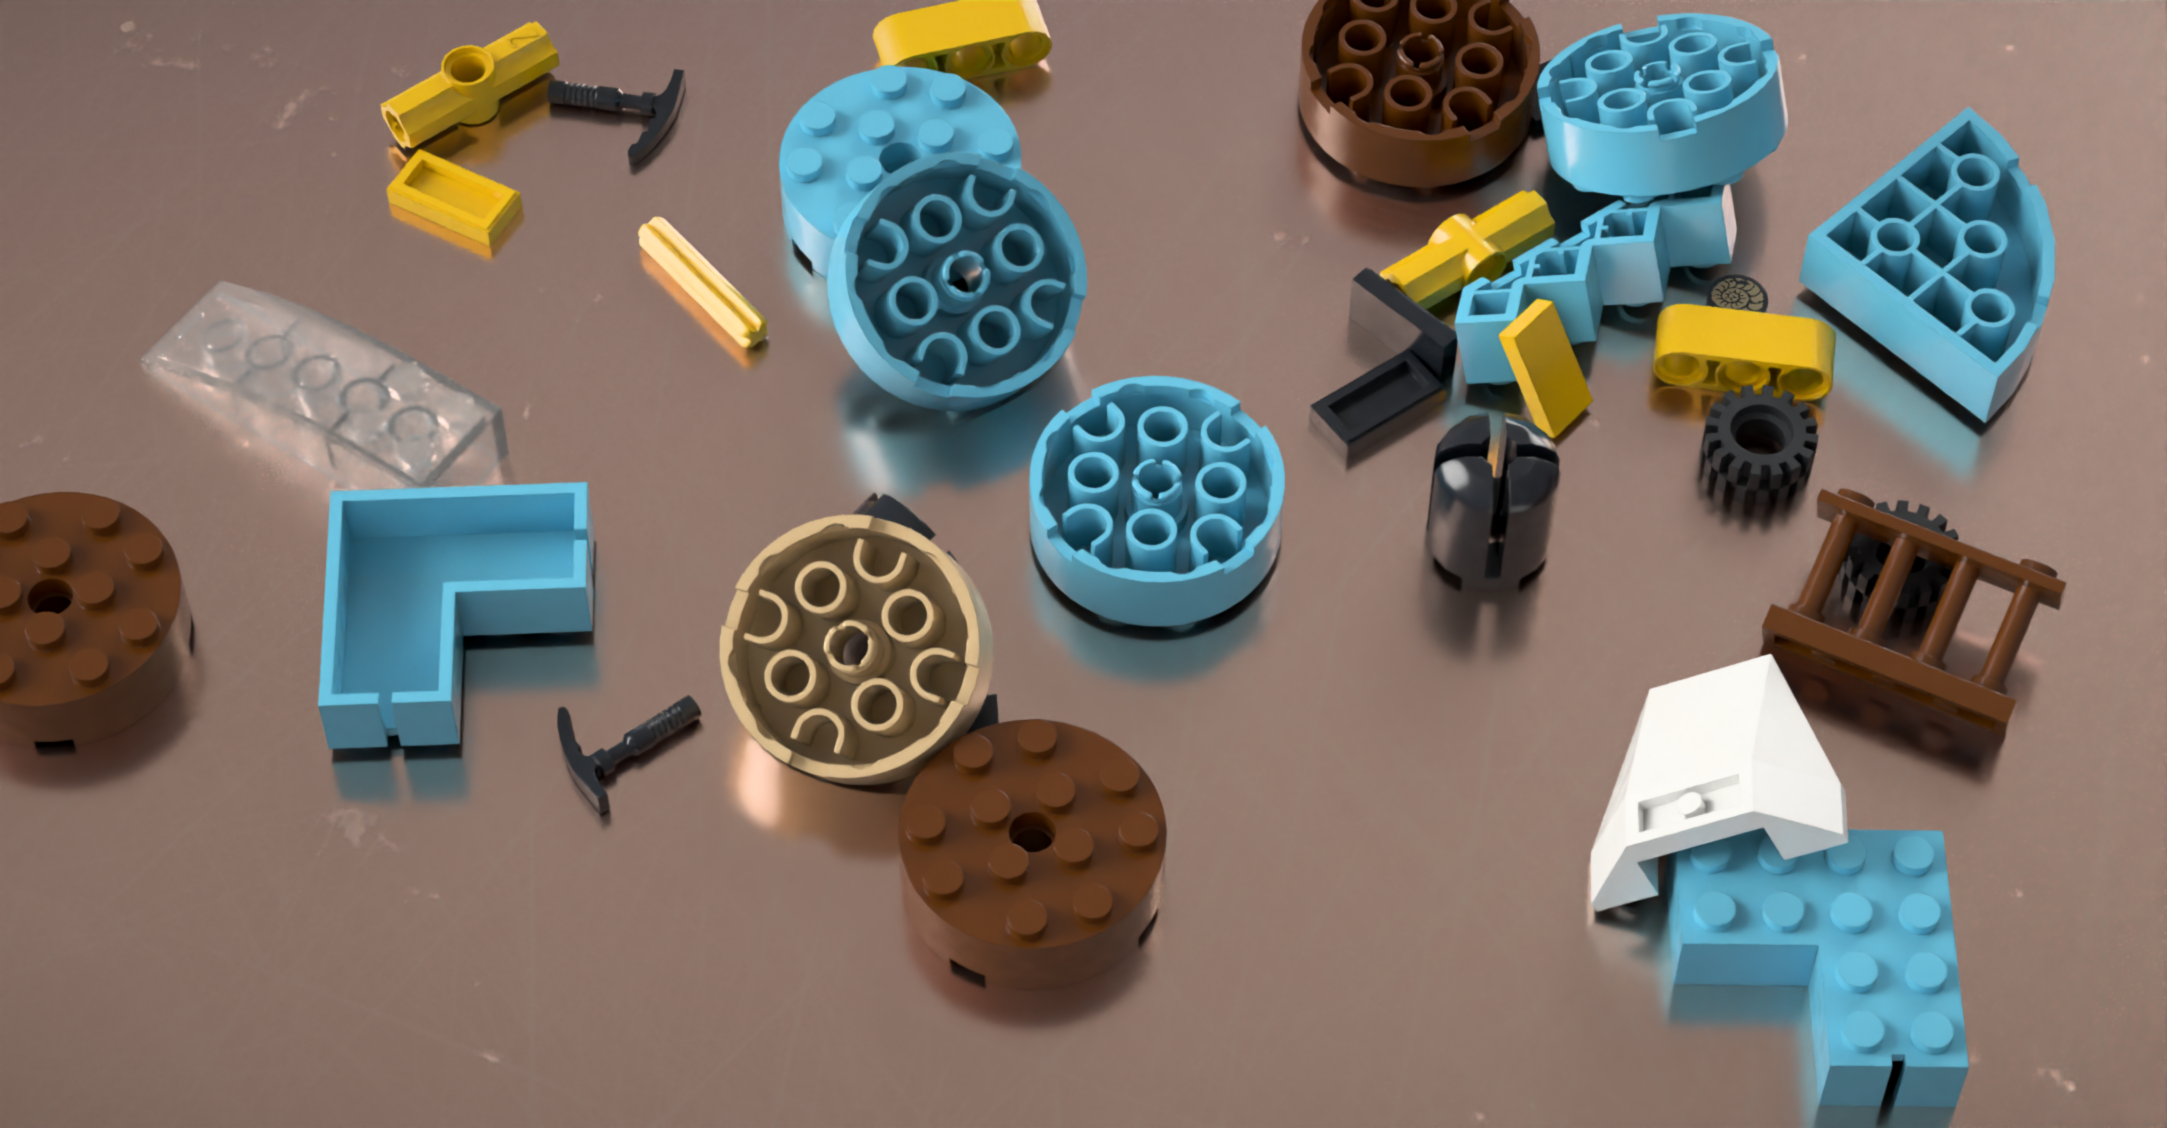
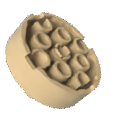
M859 514L837 515L814 520L790 530L767 546L751 562L736 584L735 588L738 590L730 606L725 626L722 625L720 635V664L725 689L733 709L748 732L762 747L787 764L822 779L837 783L875 785L893 782L920 772L939 751L964 736L978 716L987 696L994 662L992 627L987 609L975 584L964 569L949 554L911 528L873 516ZM864 633L869 638L867 654L861 660V664L845 665L843 651L846 643L853 636Z

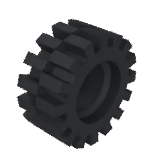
M1752 385L1742 386L1739 398L1730 390L1723 394L1721 404L1717 401L1714 402L1710 408L1709 416L1706 418L1700 451V462L1705 463L1704 474L1708 480L1717 477L1715 488L1723 494L1730 487L1735 488L1733 499L1743 503L1746 493L1755 494V505H1766L1768 494L1771 493L1776 503L1787 499L1788 490L1797 494L1803 488L1804 480L1808 481L1812 471L1819 434H1816L1818 428L1816 418H1808L1810 408L1804 402L1793 407L1794 394L1786 390L1780 399L1773 397L1774 386L1763 385L1761 395H1754ZM1744 435H1762L1776 441L1783 450L1770 455L1755 454L1743 449L1735 440Z
M1898 500L1895 511H1890L1887 501L1876 504L1875 509L1955 540L1959 539L1955 529L1945 532L1948 520L1941 514L1932 521L1928 519L1930 507L1920 504L1917 513L1908 511L1909 501ZM1856 532L1842 563L1839 577L1841 585L1848 584L1846 595L1852 602L1863 597L1860 610L1865 611L1884 566L1876 558V555L1880 552L1891 550L1892 546ZM1916 556L1924 565V569L1908 574L1888 622H1892L1894 612L1902 614L1903 623L1914 622L1917 610H1919L1924 619L1934 615L1936 605L1938 606L1953 569Z

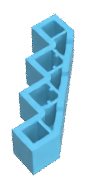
M1712 184L1690 191L1657 195L1650 201L1632 203L1628 206L1623 201L1618 200L1580 221L1582 232L1561 244L1550 238L1513 259L1514 270L1491 283L1488 279L1481 277L1465 286L1462 290L1454 325L1466 384L1490 383L1493 385H1505L1517 381L1498 335L1536 299L1553 301L1570 344L1576 345L1581 342L1596 341L1604 305L1625 304L1631 307H1639L1649 303L1664 302L1670 267L1692 266L1695 268H1709L1717 264L1731 263L1737 227L1730 184Z

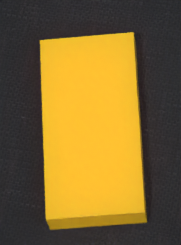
M418 149L386 189L389 203L491 247L522 207L520 192L421 149Z
M1536 299L1498 336L1535 425L1548 434L1549 437L1555 438L1593 402V398L1553 301Z

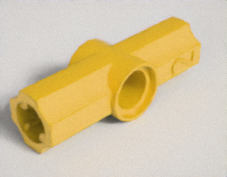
M537 21L523 25L484 48L474 45L457 47L445 55L441 62L440 72L381 104L383 118L388 124L393 137L404 149L407 147L413 148L458 122L465 124L483 123L496 115L500 108V98L558 67V52L553 46L546 30Z
M1522 190L1473 219L1465 213L1448 218L1434 231L1428 245L1380 272V276L1421 307L1428 309L1481 277L1488 279L1491 283L1496 281L1504 271L1507 262L1554 235L1555 221L1550 215L1547 202L1535 190L1529 193Z

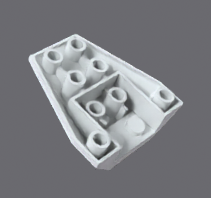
M1772 654L1649 690L1591 851V905L1596 912L1658 895L1659 856L1763 827L1784 860L1848 843L1846 791Z

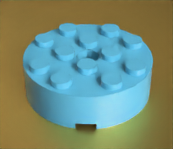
M1681 13L1656 16L1658 26L1623 33L1620 23L1592 33L1571 44L1547 64L1537 84L1543 129L1551 166L1557 174L1572 183L1578 191L1622 196L1629 203H1643L1654 199L1657 195L1685 192L1712 184L1729 185L1739 181L1744 176L1745 170L1777 150L1788 126L1779 55L1774 50L1772 38L1759 27L1740 19L1714 14Z
M884 65L874 70L848 76L831 84L813 96L800 108L786 129L781 143L779 172L784 225L792 245L797 244L799 249L812 261V269L827 279L831 251L837 234L846 218L867 194L904 165L922 157L938 153L973 152L983 154L982 158L999 162L1010 168L1015 169L1019 167L1022 169L1020 141L1012 121L991 96L970 82L963 80L960 76L926 68ZM949 269L950 280L948 283L952 286L953 282L963 278V276L959 272Z
M938 153L917 159L894 171L867 194L846 218L837 234L828 265L827 288L830 311L838 335L851 358L872 381L887 392L911 404L928 409L965 411L986 407L1008 398L1039 378L1060 359L1071 344L1076 334L1075 328L1079 320L1082 302L1087 295V267L1079 235L1064 207L1040 181L1019 167L1013 169L999 162L982 158L983 154ZM949 269L959 272L965 278L968 285V293L958 290L953 285H949Z
M1142 376L1107 383L1092 389L1091 398L1075 406L1066 413L1062 409L1041 434L1030 464L1029 507L1031 540L1036 556L1048 577L1063 593L1082 607L1107 619L1133 625L1161 627L1186 625L1212 617L1240 602L1259 585L1270 570L1276 558L1282 535L1285 471L1279 447L1266 425L1261 428L1240 409L1241 402L1230 394L1198 381L1171 376Z

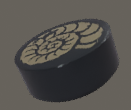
M1734 274L1723 276L1712 283L1707 293L1705 306L1766 313L1769 300L1765 288L1758 281L1748 276Z

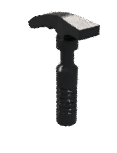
M674 69L666 90L658 96L656 93L643 92L642 96L625 94L620 88L597 87L596 85H580L579 83L574 84L573 82L550 80L547 99L548 103L578 105L579 107L584 106L586 108L590 107L592 109L596 108L615 112L621 108L640 110L641 115L655 116L656 118L650 119L648 131L642 132L638 142L632 144L628 150L629 163L635 165L652 151L674 121L686 87L685 71Z
M687 695L672 706H669L667 710L664 709L662 713L653 716L651 720L648 719L645 723L625 733L622 742L607 751L601 748L590 756L582 754L581 746L576 742L574 731L571 728L573 726L571 716L565 707L558 708L557 727L565 760L573 779L599 813L602 814L610 809L608 794L600 785L598 778L600 776L605 777L613 772L615 764L629 755L639 756L655 746L657 742L659 743L668 736H671L673 732H677L679 729L702 717V714L695 700L690 695Z

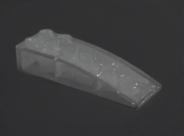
M220 280L140 359L142 368L351 491L479 486L509 454L502 408L405 352L353 326L300 304Z

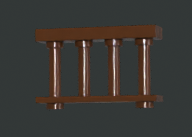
M1821 488L1817 498V517L1831 522V526L1797 604H1789L1788 609L1771 604L1762 625L1763 643L2006 739L2016 714L2017 700L2007 696L2009 690L2004 684L2038 604L2041 603L2060 610L2067 582L2057 579L2058 573L2041 562L2021 559L2020 564L1877 510L1874 508V501L1859 492L1841 488L1836 494ZM1857 532L1888 544L1892 548L1858 627H1851L1848 633L1825 625V617L1821 612ZM1916 556L1953 569L1919 651H1911L1909 657L1884 648L1886 641L1882 638V635ZM1978 579L2010 591L2014 595L1980 676L1973 675L1971 680L1968 681L1945 672L1947 665L1943 662V659Z

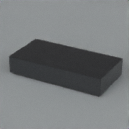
M1367 267L1352 279L1349 318L1399 354L1409 349L1441 384L1454 374L1458 340L1453 329Z
M1406 349L1310 405L1309 419L1339 452L1348 459L1445 402L1446 388L1409 349Z

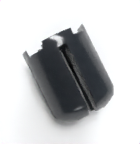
M1488 412L1466 417L1450 428L1438 443L1434 458L1425 542L1432 562H1434L1435 556L1446 570L1462 578V586L1465 588L1487 592L1516 588L1519 586L1520 578L1536 570L1543 560L1546 563L1551 543L1561 475L1558 451L1548 434L1526 417L1505 412L1502 418L1495 477H1493L1492 464L1487 462L1491 438ZM1491 525L1498 527L1496 542L1489 543Z

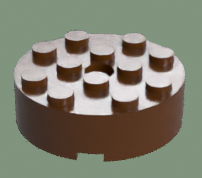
M1319 0L1307 18L1302 35L1298 92L1301 114L1309 132L1323 150L1361 177L1420 189H1432L1438 186L1463 182L1482 175L1503 162L1516 150L1528 132L1533 117L1540 67L1539 38L1531 18L1527 17L1524 19L1522 14L1509 0Z
M80 492L43 493L0 504V741L21 747L36 748V741L54 742L73 739L75 746L107 738L123 731L149 714L164 700L180 678L190 654L188 643L192 614L179 564L170 543L160 529L137 510L107 497Z
M1028 719L997 723L968 733L939 751L922 768L911 784L902 804L898 825L901 892L908 916L924 942L940 958L950 965L955 961L970 970L985 975V982L1015 989H1050L1071 985L1096 976L1126 957L1138 945V937L1148 926L1155 913L1158 914L1165 888L1167 839L1166 818L1161 799L1148 774L1133 757L1111 740L1083 727L1058 721Z

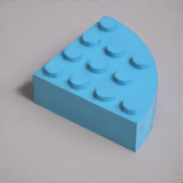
M1967 107L1808 235L1799 282L1986 423L2014 393L2033 359L2055 280V238L2047 205L2037 185H2030L2026 175L2019 168L2020 157L1998 131L1970 107Z

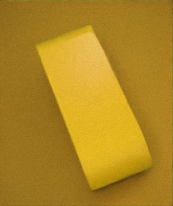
M959 0L888 16L879 22L873 32V39L882 66L895 65L898 67L926 68L955 74L963 80L1035 65L1045 59L1052 48L1051 38L1037 0Z
M1675 304L1662 310L1657 318L1653 371L1660 380L1675 386L1723 392L1732 390L1734 393L1740 394L1742 386L1752 385L1754 395H1761L1763 385L1774 386L1773 397L1781 398L1786 390L1794 394L1793 400L1813 401L1825 397L1833 388L1836 334L1830 325L1812 318L1694 304Z

